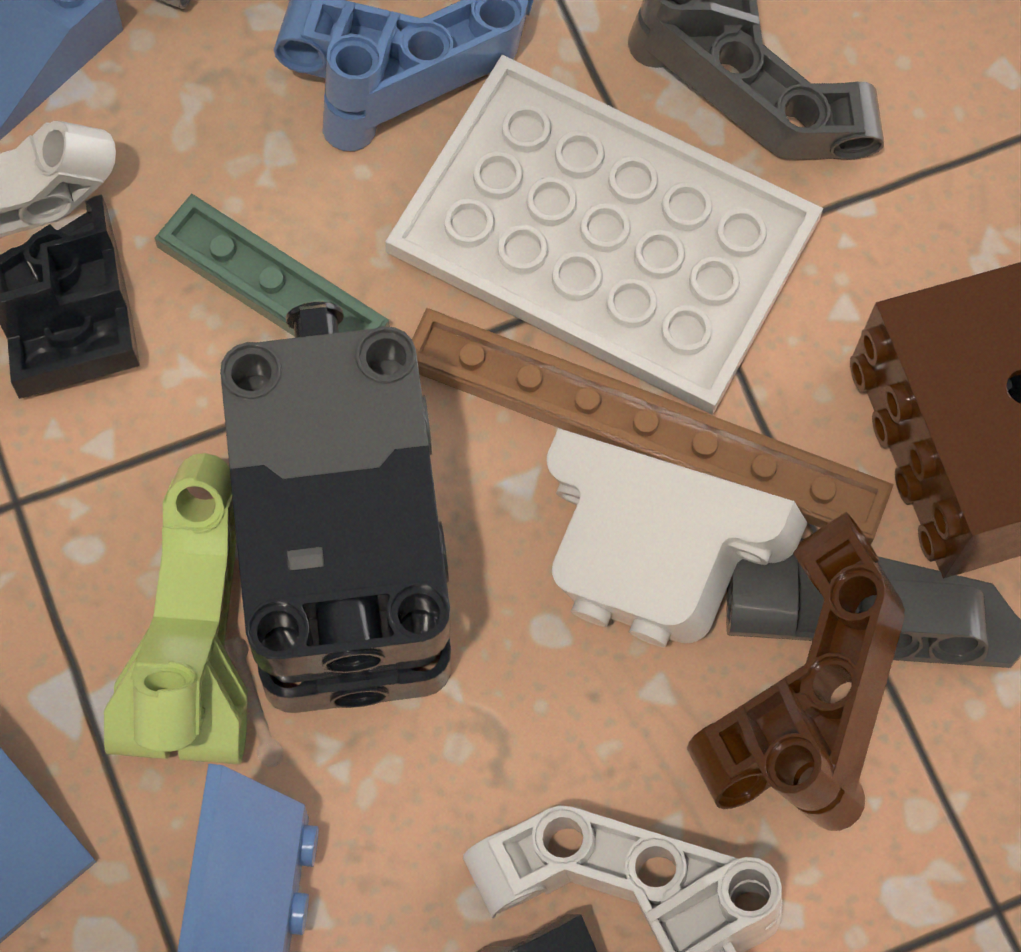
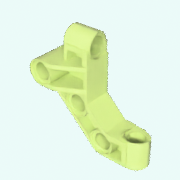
M202 453L194 454L185 459L179 466L174 479H172L163 500L162 556L154 615L147 632L114 684V694L104 709V747L106 754L168 759L170 752L178 750L179 760L240 765L242 763L247 733L248 690L224 649L236 554V528L230 467L218 456ZM197 486L204 488L210 492L213 499L203 500L196 498L190 494L187 487Z

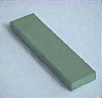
M192 193L155 236L157 248L294 337V329L289 328L287 325L286 315L292 308L309 302L323 301L341 307L344 318L338 324L339 333L375 329L382 326L390 327L389 319Z

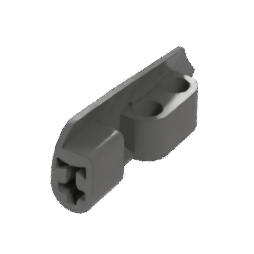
M794 553L784 561L768 563L767 565L756 564L744 559L737 563L727 587V635L804 641L813 640L824 598L811 582ZM878 556L879 565L901 598L905 609L904 622L893 660L1012 668L1020 659L1021 619L1014 613L993 583L959 575L943 579L941 572L938 570ZM877 595L869 596L861 601L856 609V613L867 611L873 606Z

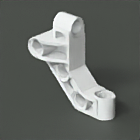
M63 121L46 122L32 136L29 135L16 149L0 153V238L63 219L104 183L111 174L115 164L116 149L111 134L103 129Z
M560 805L549 808L508 830L498 832L483 839L463 854V860L492 919L495 918L498 912L522 904L544 892L547 895L572 882L638 903L662 952H745L768 940L776 933L781 924V882L777 872L765 861L751 857L738 859L570 806ZM566 828L575 829L583 835L581 847L572 856L561 858L548 852L549 841L559 830ZM663 857L672 861L676 866V873L666 885L649 887L639 879V870L647 860ZM748 892L759 893L768 900L766 905L755 911H743L734 905L735 900L740 895Z

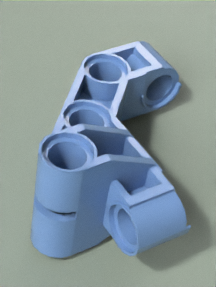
M290 0L276 40L274 54L278 61L288 69L325 78L322 129L324 137L335 148L342 151H356L363 149L371 143L375 136L377 125L490 73L501 55L514 59L518 51L526 16L530 15L533 0H461L423 18L346 0Z

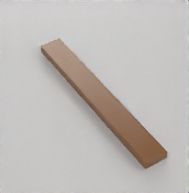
M426 308L412 338L417 353L419 375L560 429L792 500L798 506L807 523L819 528L824 527L843 513L848 512L870 545L873 542L894 484Z

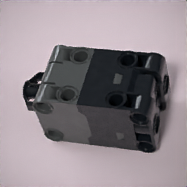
M323 301L304 303L292 308L287 313L286 323L289 328L294 329L295 338L246 342L236 345L226 353L221 362L220 370L246 636L254 661L258 665V673L267 700L274 708L287 713L332 708L365 707L387 701L426 697L440 691L446 685L451 674L450 604L447 583L449 582L442 521L438 520L430 459L432 446L426 398L425 395H422L416 348L413 340L404 331L395 327L382 326L375 329L339 333L338 324L343 321V310L336 304ZM436 656L439 657L438 663L430 670L415 671L411 669L429 665L435 660ZM275 677L282 683H302L293 688H282L273 682V678Z

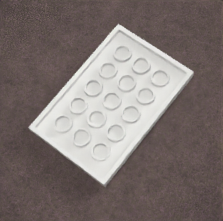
M501 55L388 236L385 244L386 253L713 415L819 222L823 208L509 57Z

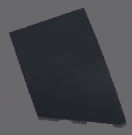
M102 194L85 201L87 212L61 229L56 230L49 224L33 234L24 244L13 247L0 255V325L8 342L11 384L19 399L140 366L127 289L108 209Z

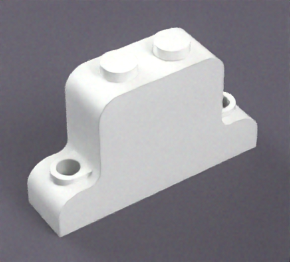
M558 428L547 454L548 469L560 483L556 494L562 499L577 505L552 565L554 581L574 601L571 613L587 622L602 627H607L610 619L630 625L629 633L659 647H666L669 639L680 643H693L702 639L709 632L737 563L744 559L756 564L767 565L768 563L786 560L797 549L807 525V521L796 503L792 500Z

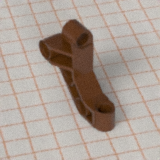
M848 512L843 513L799 542L797 549L793 552L811 582L824 598L806 664L720 720L700 730L688 743L687 750L718 808L733 809L742 806L772 787L815 824L828 831H841L851 827L860 818L864 810L865 794L859 779L903 626L905 609L901 598L879 565L877 554ZM877 595L873 606L867 611L856 613V609L861 601L869 596ZM852 682L851 689L846 697L836 703H830L835 689L844 683Z

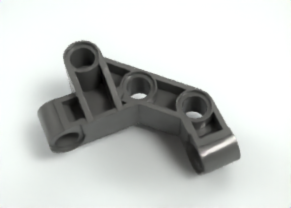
M757 0L642 1L628 36V47L632 56L638 62L648 67H668L773 154L780 158L791 160H852L871 156L884 147L877 91L874 85L858 81L847 83H810L763 45ZM721 64L731 65L737 69L739 74L726 70ZM787 116L796 118L805 128L792 124Z

